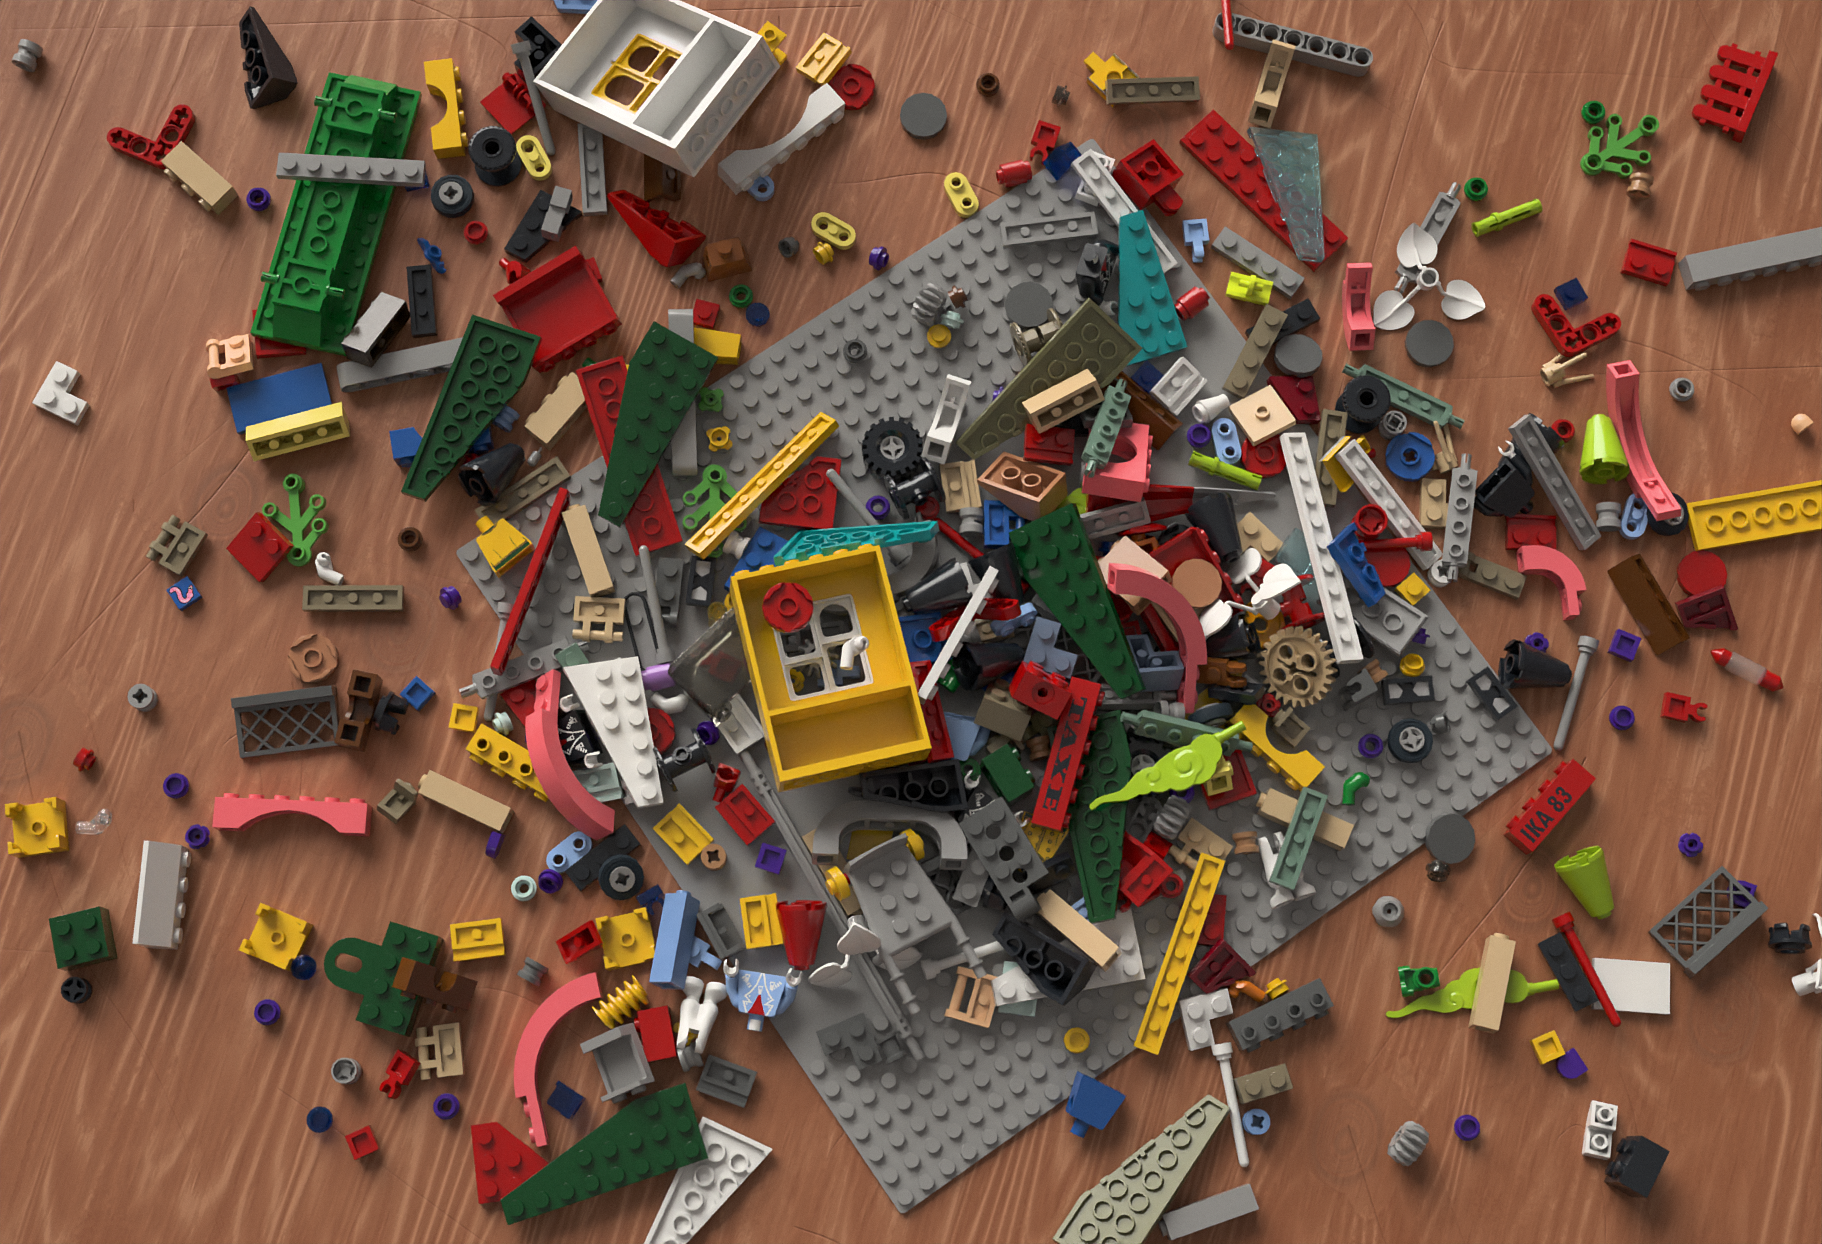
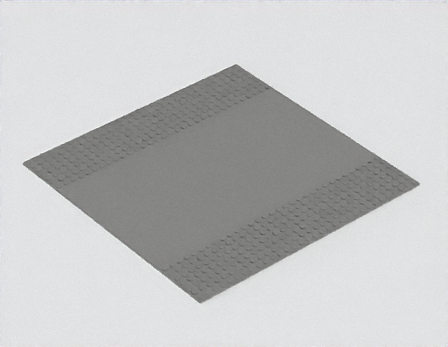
M1090 139L1032 176V179L1027 180V183L1015 187L707 387L709 390L719 388L723 391L724 396L721 398L723 408L721 411H701L698 406L701 402V395L698 393L695 398L697 476H673L672 440L658 462L683 540L681 543L650 552L655 583L657 582L659 557L684 559L685 561L677 627H669V624H664L668 647L671 646L676 656V661L669 663L670 666H676L679 680L674 681L675 686L653 692L651 689L646 691L644 689L647 708H658L650 702L655 692L660 693L666 699L683 694L689 701L682 712L668 714L675 726V738L672 746L661 755L662 758L673 753L678 747L696 742L690 729H697L698 725L706 720L713 722L709 713L735 697L738 693L761 724L751 678L745 666L742 667L731 686L710 676V669H702L696 663L697 659L702 662L709 659V656L703 653V648L710 649L715 657H718L720 652L740 661H743L746 657L736 615L728 612L724 604L725 597L729 593L724 589V585L739 561L735 558V555L723 552L722 556L717 559L711 608L689 606L685 603L692 555H695L687 549L685 544L709 521V513L697 523L693 531L685 530L682 522L686 515H692L709 499V489L698 498L696 505L693 507H687L683 504L682 499L685 492L696 488L703 481L702 475L705 468L715 464L725 469L727 473L726 481L738 493L810 421L822 412L835 419L839 427L787 478L795 472H799L817 456L841 459L840 477L865 508L867 501L873 496H883L889 501L890 513L886 518L876 520L879 525L913 523L911 515L915 513L917 517L915 504L910 503L906 505L909 519L904 520L890 498L884 478L881 477V480L877 479L876 474H871L868 471V467L864 465L862 456L864 434L870 430V426L873 423L877 425L882 418H884V421H889V417H894L895 421L903 418L904 423L908 424L910 422L913 424L914 430L918 429L924 448L927 435L938 409L946 377L949 374L971 381L960 424L945 463L973 460L955 443L956 440L992 403L994 391H998L1001 386L1005 389L1025 367L1018 357L1010 334L1011 322L1005 311L1007 294L1014 286L1022 282L1031 281L1041 284L1052 296L1053 309L1064 325L1086 301L1079 293L1076 279V270L1086 243L1093 244L1095 241L1105 239L1119 245V228L1102 205L1098 203V206H1094L1075 199L1082 179L1073 169L1071 163L1089 149L1106 156L1095 140ZM1114 165L1110 174H1112L1115 169ZM1127 195V197L1130 199V201L1133 203V205L1136 207V209H1137L1138 211H1140V209L1137 207V205H1136V204L1132 201V199ZM1145 208L1143 211L1147 223L1177 261V265L1164 274L1174 305L1178 298L1194 286L1198 289L1202 287L1210 297L1208 300L1209 306L1192 319L1183 321L1178 316L1188 346L1187 348L1125 367L1122 370L1149 395H1151L1149 392L1177 360L1183 356L1200 372L1204 379L1208 380L1183 410L1175 416L1183 423L1180 429L1170 436L1160 450H1156L1151 446L1149 484L1256 491L1220 476H1210L1208 472L1188 466L1193 450L1205 456L1216 457L1212 438L1209 444L1203 448H1195L1187 441L1189 428L1195 424H1201L1195 419L1192 407L1196 405L1197 401L1221 394L1227 396L1230 405L1242 400L1222 390L1246 341ZM1095 211L1098 236L1095 238L1006 249L1002 247L1000 223ZM1116 256V262L1103 297L1104 301H1116L1118 303V256ZM928 283L936 284L947 291L946 305L941 314H946L947 311L961 314L960 319L964 320V323L960 324L959 329L947 327L951 332V340L944 348H934L927 340L928 330L933 325L941 324L942 318L939 316L934 324L928 326L917 322L916 319L912 318L911 314L919 291ZM956 285L958 289L963 288L968 298V301L965 302V308L959 307L956 309L948 295V291L952 290V286ZM1111 308L1115 315H1110L1109 317L1119 325L1118 308ZM1020 328L1022 333L1031 330V328ZM850 340H861L867 347V356L860 363H850L843 355L844 345ZM853 349L851 351L852 355H858L860 353L858 349ZM1033 352L1030 354L1031 359L1037 354V352ZM1264 364L1259 369L1245 398L1268 386L1266 380L1272 375ZM1228 408L1224 409L1209 423H1202L1211 431V427L1217 419L1227 418L1235 424L1240 447H1242L1243 442L1247 438L1228 411ZM1296 424L1278 433L1281 436L1283 433L1305 432L1315 467L1318 436L1309 424ZM727 426L730 429L729 439L733 443L732 447L729 450L723 448L718 449L716 452L710 451V440L706 436V432L711 428ZM1220 427L1221 432H1228L1226 427ZM1025 431L976 458L977 479L1003 452L1023 458ZM1074 437L1073 464L1071 466L1036 462L1066 473L1067 496L1074 490L1082 487L1079 486L1081 462H1085L1081 457L1087 443V437ZM1230 449L1225 450V453H1226L1228 456H1232V455H1233V451H1232V450H1230ZM1111 454L1108 462L1113 463L1128 462L1126 459ZM603 456L571 476V479L507 520L508 523L528 538L536 549L559 488L568 489L571 498L569 506L580 504V506L585 505L615 589L614 593L602 596V598L624 599L631 592L641 593L647 601L652 619L640 556H635L625 522L619 528L598 516L607 473V466ZM1240 458L1234 466L1245 470ZM929 460L941 482L939 464L941 463ZM919 464L917 471L911 473V477L907 479L902 477L899 482H896V479L892 480L897 485L905 480L911 481L912 477L924 471L921 464ZM1286 465L1280 474L1272 478L1262 479L1257 490L1274 492L1277 495L1276 497L1233 504L1237 524L1251 512L1285 544V547L1269 563L1275 566L1287 564L1296 576L1312 574L1314 576ZM717 473L710 474L712 479H719V475ZM978 484L981 509H983L984 500H998ZM1354 484L1346 492L1337 491L1334 508L1325 507L1333 539L1350 525L1352 518L1360 508L1368 505ZM720 490V499L727 504L731 499ZM838 490L833 528L867 526ZM934 492L929 494L928 496L934 497L940 505L937 517L959 533V527L962 524L960 512L946 514L945 503H941ZM691 495L686 497V501L689 503L695 501ZM760 504L746 518L747 526L743 532L739 533V536L743 538L749 537L752 540L760 526L789 541L799 530L809 529L759 524ZM876 505L873 509L876 512H881L883 508L880 505ZM1185 514L1152 521V523L1165 526L1177 522L1189 528L1193 527ZM984 518L981 520V524H982L983 526H984ZM564 519L516 640V644L524 655L563 639H567L571 644L582 642V639H573L572 637L573 629H583V623H575L573 621L575 596L590 597ZM691 519L685 521L687 526L691 527L694 525V521ZM1009 520V529L1015 530L1016 522ZM1027 520V521L1025 522V525L1028 524V523H1030V522H1032V521H1031V520ZM743 523L737 526V528H742L744 526ZM1385 528L1377 539H1393L1394 537ZM939 530L936 537L942 563L944 564L954 557L959 564L967 562L973 585L980 583L968 564V561L974 558ZM1162 531L1145 533V535L1155 536L1158 541ZM1116 532V533H1117V541H1118V540H1121L1123 537H1118V533H1119V532ZM984 534L979 537H964L983 554L996 550L984 549ZM476 537L459 548L456 554L495 613L499 616V612H497L498 602L515 603L535 550L498 578L476 542ZM728 537L722 541L723 544H725ZM911 543L900 545L902 548L905 547L911 555L896 567L889 560L891 557L888 555L889 551L886 547L880 548L887 576L901 571L909 563L912 556ZM717 546L713 551H718L719 547ZM1411 560L1409 573L1403 581L1415 572L1431 590L1413 606L1428 616V619L1421 627L1426 629L1425 634L1430 635V638L1427 637L1426 644L1411 641L1400 657L1371 639L1375 650L1374 656L1370 659L1363 656V660L1359 663L1338 664L1340 676L1335 678L1336 682L1329 684L1332 691L1325 693L1326 697L1319 700L1318 703L1310 704L1306 707H1302L1301 704L1293 707L1292 702L1284 705V697L1280 698L1281 707L1279 711L1281 709L1286 711L1291 707L1293 709L1292 713L1311 728L1294 748L1271 730L1275 723L1272 721L1273 718H1267L1266 736L1275 749L1286 754H1297L1307 750L1325 766L1307 786V788L1328 795L1323 812L1354 825L1347 844L1341 851L1312 839L1302 870L1304 872V882L1314 886L1316 894L1299 901H1295L1294 898V901L1277 909H1272L1270 900L1276 891L1267 882L1260 852L1248 855L1234 854L1236 843L1232 839V834L1257 831L1256 845L1258 846L1257 839L1266 837L1273 854L1278 853L1273 833L1281 831L1284 837L1286 835L1287 827L1257 815L1259 807L1256 806L1261 792L1266 793L1269 788H1272L1296 800L1299 799L1301 792L1298 789L1297 791L1291 789L1285 783L1286 778L1280 773L1275 774L1266 766L1267 761L1261 756L1256 757L1251 752L1242 751L1257 794L1209 811L1200 785L1193 786L1195 791L1194 798L1188 803L1192 806V811L1177 837L1188 821L1193 818L1233 846L1224 859L1225 864L1214 894L1227 895L1223 939L1250 966H1253L1424 844L1427 836L1425 834L1426 829L1434 818L1441 814L1450 813L1460 816L1465 815L1552 752L1551 746L1507 688L1505 690L1518 707L1495 722L1466 683L1467 680L1487 666L1498 680L1499 677ZM1221 562L1219 565L1222 571L1227 573L1232 563ZM1314 576L1312 582L1303 586L1307 599L1302 601V603H1309L1313 615L1324 612L1323 607L1317 604V599L1320 595ZM1246 579L1239 584L1231 585L1234 593L1239 594L1241 587L1248 583ZM1401 583L1393 587H1384L1385 589L1389 590L1390 592L1401 598L1399 594L1394 590ZM1031 585L1024 594L1025 602L1021 605L1031 603L1036 591ZM1245 590L1242 596H1240L1244 605L1251 602L1250 599L1253 593L1251 590ZM1282 595L1273 598L1277 603L1283 602ZM631 596L626 601V607L642 667L646 670V667L658 665L655 658L657 653L643 601L639 596ZM906 596L900 597V601L895 603L896 611L904 607L902 598ZM662 608V614H670L671 609ZM821 611L819 616L820 623L844 620L845 633L853 630L850 615H833ZM1037 612L1035 618H1037V616L1042 618L1041 614ZM1133 612L1128 622L1138 620L1141 633L1149 632L1141 615L1137 616ZM1289 615L1284 617L1285 626L1292 623ZM626 618L624 619V625H614V631L623 632V642L613 641V643H605L603 640L587 642L589 650L583 651L589 663L609 661L619 657L621 659L636 657ZM1036 619L1032 624L1028 625V627H1033L1035 625ZM1263 619L1254 620L1257 630L1263 631L1266 629L1267 625ZM1326 620L1310 627L1312 635L1320 633V638L1323 641L1331 640ZM592 623L591 629L605 631V624ZM1062 629L1060 630L1058 640L1063 639ZM1026 631L1016 633L1015 637L1011 640L1012 643H1017L1020 647L1029 644ZM1065 631L1066 638H1071L1070 634ZM795 636L788 637L789 644L796 643ZM1148 636L1152 649L1154 651L1156 648V642L1154 641L1152 636ZM1074 640L1067 641L1070 653H1084ZM1064 642L1056 643L1055 648L1066 651ZM1288 646V652L1292 655V649ZM837 647L832 652L839 654V659L837 660H841L842 647ZM1267 649L1257 650V653L1260 654V652H1262V651H1264V650H1267ZM797 652V653L788 654V655H786V656H787V657H795V656L804 655V654H802V653H800V652ZM1411 653L1421 656L1424 661L1425 669L1420 676L1432 675L1435 700L1432 702L1384 706L1381 681L1376 684L1378 691L1369 699L1347 711H1344L1342 705L1347 700H1351L1350 697L1352 695L1348 691L1338 695L1339 690L1346 686L1347 682L1355 677L1359 670L1375 659L1380 662V668L1386 670L1389 674L1384 679L1409 677L1402 673L1399 664L1403 657ZM860 654L854 657L853 666H859L861 678L843 679V686L860 683L865 680ZM1261 655V657L1256 659L1239 660V663L1247 665V670L1243 672L1242 677L1250 672L1263 684L1267 676L1259 673L1265 670V666H1261L1259 662L1265 660V658ZM1310 655V661L1314 664V658ZM1085 656L1078 657L1074 672L1087 670ZM1088 658L1090 670L1096 669V667ZM953 661L952 665L958 668L957 661ZM799 666L791 668L801 672L805 678L803 689L799 692H794L796 695H806L825 689V687L818 688L815 671L811 677H807L808 669L801 671ZM563 668L557 670L561 672L558 706L560 707L561 698L573 694L572 703H579L580 705L578 708L573 709V711L585 710L579 697H577L573 690L571 682L566 677ZM1281 669V673H1282L1283 677L1286 678V673H1285V671H1284L1283 669ZM1097 672L1090 673L1091 679H1093ZM1088 673L1073 676L1089 681ZM1102 675L1096 682L1099 684H1108V682L1104 679ZM1303 678V683L1308 688V683ZM936 682L939 687L938 692L943 711L976 717L985 691L982 689L972 692L971 690L966 691L960 685L953 694ZM1196 683L1197 694L1199 695L1212 684ZM1270 683L1264 684L1267 687L1265 694H1273L1276 697V691L1268 692L1271 687ZM1165 700V701H1167L1169 704H1172L1173 702H1176V700H1175V701H1173V700ZM1222 702L1231 705L1234 716L1244 706L1241 702ZM1033 708L1032 715L1038 710ZM1153 709L1130 710L1125 713L1137 715L1142 710L1152 712ZM1446 713L1450 723V732L1443 734L1433 732L1432 729L1436 726L1435 723L1430 724L1432 717L1437 714ZM1413 718L1420 720L1428 726L1432 733V749L1426 758L1417 763L1401 762L1388 749L1387 738L1389 731L1394 724L1403 719ZM593 727V730H594V732H595V734H596V737H597V739H598L599 736H598L596 730H595L594 727ZM1128 729L1126 730L1128 739L1133 736L1135 738L1139 737V735L1129 732ZM991 730L988 740L995 734H997V732ZM720 732V738L715 744L706 745L716 772L719 763L740 770L741 775L733 791L743 783L771 816L749 776L751 774L740 755L737 756ZM1366 734H1375L1383 742L1382 753L1374 759L1363 757L1358 750V742ZM765 737L748 748L759 770L762 769L801 838L816 829L824 816L837 806L851 801L868 800L848 793V787H861L859 775L778 793L769 753L765 748ZM598 739L603 751L602 754L597 755L598 763L603 765L613 763L606 747ZM1368 742L1366 743V748L1369 751H1373L1374 745ZM987 743L976 755L968 756V758L975 759L980 765L981 760L988 756L985 752L988 747ZM1025 743L1023 744L1025 750L1020 755L1030 761L1029 755L1031 752ZM1049 758L1031 763L1045 772ZM657 763L663 805L637 808L636 806L627 807L681 889L690 892L692 897L700 901L698 913L717 903H722L745 946L740 898L776 893L777 901H788V905L796 902V900L820 901L776 823L747 847L718 813L715 806L720 803L712 800L716 791V787L713 786L716 772L712 774L707 763L674 778L673 781L678 789L677 792L672 791ZM903 764V765L894 766V767H890V768L905 767V766H909V765H908V764ZM971 766L964 767V772L966 774L971 770V773H973V768ZM981 771L980 775L982 778L977 786L994 800H997V794ZM1356 772L1367 774L1370 778V783L1367 787H1361L1355 792V805H1342L1344 782ZM1035 782L1033 783L1035 787L1032 794L1009 807L1013 815L1020 810L1031 814L1034 813L1040 788ZM1169 790L1156 797L1160 801L1162 809L1170 798ZM726 791L723 800L732 792ZM1177 791L1179 797H1185L1186 791ZM1134 798L1128 800L1126 827L1143 799H1140V801L1134 800ZM680 803L714 839L710 844L722 846L727 855V862L722 869L711 871L703 865L700 854L687 866L652 828ZM1145 804V815L1142 817L1138 814L1136 818L1143 819L1150 825L1152 821L1147 819L1151 813H1157L1155 809L1156 804ZM954 811L947 812L957 821V818L954 815ZM1024 811L1019 815L1020 820L1023 816ZM1136 823L1130 829L1131 834L1134 837H1142L1145 834V827L1140 823ZM1153 827L1151 831L1157 834L1158 836L1162 837L1161 835H1159L1158 832L1154 830ZM893 831L892 838L899 836V833L902 831ZM1068 831L1054 856L1068 851L1077 874L1067 878L1073 888V899L1070 903V906L1083 898L1084 895L1070 831ZM915 832L923 840L925 857L917 861L918 863L939 855L938 846L929 836ZM851 833L847 834L839 844V850L847 863L851 861L847 859ZM1162 837L1179 849L1184 847V844L1178 841L1177 837L1173 840ZM762 843L787 850L779 875L755 868ZM970 845L967 848V859L971 851L972 845ZM1011 847L1003 848L1000 853L1001 859L1003 861H1010L1014 857V850ZM1190 850L1188 854L1196 861L1199 860L1200 855L1193 850ZM1167 853L1163 861L1174 870L1172 873L1177 874L1183 880L1184 888L1182 893L1172 899L1166 898L1160 893L1159 897L1140 908L1134 903L1131 904L1145 974L1144 980L1084 990L1065 1006L1049 997L1037 999L1035 1017L998 1013L999 1006H996L988 1029L944 1016L946 1008L949 1009L957 981V968L961 966L969 969L970 964L965 962L940 970V973L936 974L935 978L926 980L920 961L927 958L938 961L963 952L960 945H956L958 941L950 927L914 945L913 947L917 948L918 951L923 952L922 957L913 965L899 970L900 973H904L902 976L912 995L917 997L915 1001L920 1008L919 1012L913 1015L910 1014L906 1004H902L904 1000L893 981L890 982L891 976L888 970L876 966L913 1029L914 1033L912 1035L925 1057L917 1062L905 1041L901 1040L898 1034L896 1038L902 1050L907 1052V1055L888 1065L886 1063L887 1058L880 1045H877L883 1061L858 1070L850 1047L825 1056L816 1031L864 1012L875 1042L895 1031L852 955H850L847 968L852 972V977L844 985L821 987L808 982L809 976L821 966L829 963L842 965L845 961L846 954L841 953L837 948L841 935L827 911L825 913L815 964L809 965V970H794V966L789 965L784 942L783 945L749 950L745 948L729 957V960L734 967L736 959L739 960V970L786 977L789 969L792 968L791 975L795 978L799 977L801 971L803 972V977L798 984L793 1003L783 1014L769 1019L898 1211L905 1213L1069 1097L1077 1071L1094 1079L1137 1048L1134 1046L1194 871L1183 863L1180 865L1175 861V857ZM948 870L940 872L937 882L946 886L949 885L951 877ZM956 870L959 879L963 870ZM1016 870L1014 873L1016 882H1025L1022 873ZM1169 881L1166 883V888L1172 891L1175 889V884ZM935 886L944 899L947 890ZM997 888L996 893L1001 895L1000 891ZM951 893L947 905L954 909L963 906L960 901L952 898L954 893ZM980 896L976 908L971 906L972 908L955 915L967 937L970 936L969 942L973 949L997 941L992 933L1003 913L1009 914L1011 912L1008 905L1004 912L992 907L984 908V900ZM1118 900L1117 910L1126 903L1124 900ZM1033 915L1032 928L1058 943L1066 939L1042 918ZM1196 944L1187 973L1213 946ZM1005 949L978 958L979 960L982 959L983 962L981 964L985 972L996 977L1003 974L1004 961L1016 962ZM876 951L868 952L871 959L877 955ZM1186 975L1177 1000L1204 992ZM967 979L959 1012H967L975 979ZM1177 1002L1169 1025L1181 1017ZM1075 1027L1084 1029L1090 1038L1088 1048L1078 1054L1069 1052L1064 1046L1066 1032Z

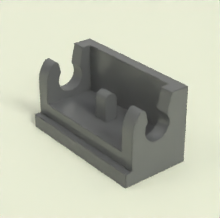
M1366 668L1351 678L1346 686L1339 690L1338 695H1342L1346 691L1352 695L1350 697L1351 700H1347L1342 705L1344 711L1366 701L1378 691Z
M717 903L696 914L721 961L746 948L722 903Z

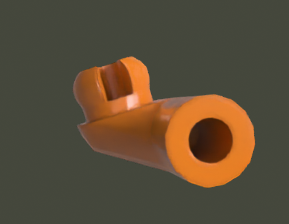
M1235 980L1236 983L1227 987L1229 996L1232 998H1237L1241 992L1259 1003L1265 997V992L1249 981Z

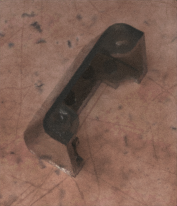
M734 607L728 610L685 650L668 669V675L676 687L716 726L729 719L732 713L730 701L751 682Z

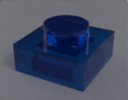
M1577 277L1554 289V293L1565 311L1588 299Z
M1146 360L1131 376V379L1150 394L1149 392L1164 375Z

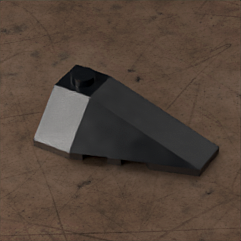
M250 6L239 21L241 48L246 50L245 61L242 63L243 70L247 71L248 82L244 83L245 93L250 109H257L287 99L296 88L298 82L290 61L256 9Z
M959 759L859 773L863 799L940 813L968 809Z
M1006 912L1003 913L992 933L1006 952L1022 968V971L1034 982L1038 990L1063 1006L1086 987L1097 967L1095 963L1027 924L1019 923L1016 918Z

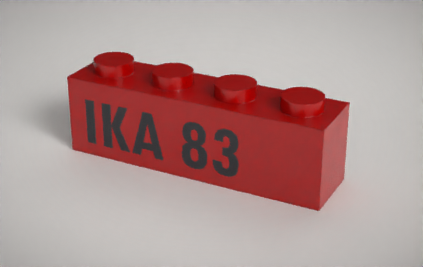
M1574 759L1566 763L1562 761L1554 769L1553 772L1556 775L1552 780L1546 779L1537 789L1540 792L1535 799L1530 797L1521 807L1524 812L1519 817L1515 815L1506 824L1508 830L1503 835L1525 855L1532 853L1596 780L1592 774Z

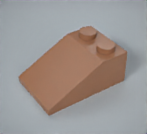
M1003 452L977 479V484L1020 517L1031 521L1053 512L1068 495L1066 473L1036 462L1023 461V458L1007 452Z

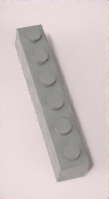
M1822 227L1686 255L1678 263L1685 289L1701 291L1709 288L1710 285L1718 284V286H1725L1737 279L1743 282L1753 279L1756 275L1763 274L1764 277H1767L1786 269V272H1791L1803 265H1808L1809 267L1822 264Z

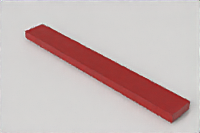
M560 487L491 662L490 668L495 675L502 676L562 524V512L566 511L571 501L568 489Z

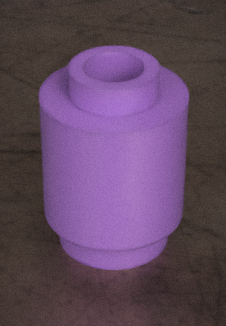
M669 662L646 667V670L641 671L645 691L651 689L653 692L675 686L674 681L679 680L676 666H670Z

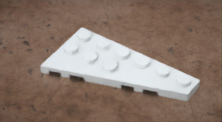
M638 656L563 667L566 677L571 682L573 690L585 708L587 716L604 747H606L636 807L644 808L663 805Z
M1131 907L1124 913H1121L1120 909L1117 910L1116 919L1092 924L1120 948L1122 954L1106 972L1097 966L1082 991L1144 980L1145 974ZM1067 939L1060 942L1063 946L1090 960ZM1020 966L991 981L995 1007L1047 997L1038 990L1034 982L1022 971Z
M702 1117L699 1128L709 1158L678 1169L644 1244H687L773 1149Z

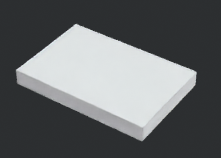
M1592 958V965L1616 1011L1670 1014V963ZM1599 999L1591 1004V1009L1604 1010Z

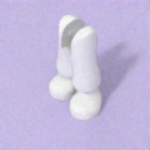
M1281 831L1273 833L1278 853L1273 854L1266 837L1257 839L1267 882L1276 891L1270 900L1272 909L1285 906L1294 901V898L1295 901H1299L1316 894L1314 886L1304 882L1303 870L1300 872L1293 894L1291 890L1269 882L1284 840Z
M687 976L683 990L687 997L682 1001L680 1007V1024L676 1048L685 1050L689 1038L688 1033L698 1034V1038H696L694 1053L702 1054L711 1028L718 1015L717 1003L725 999L728 993L726 985L719 982H709L706 985L704 1002L700 1005L699 999L702 995L704 983L699 978Z

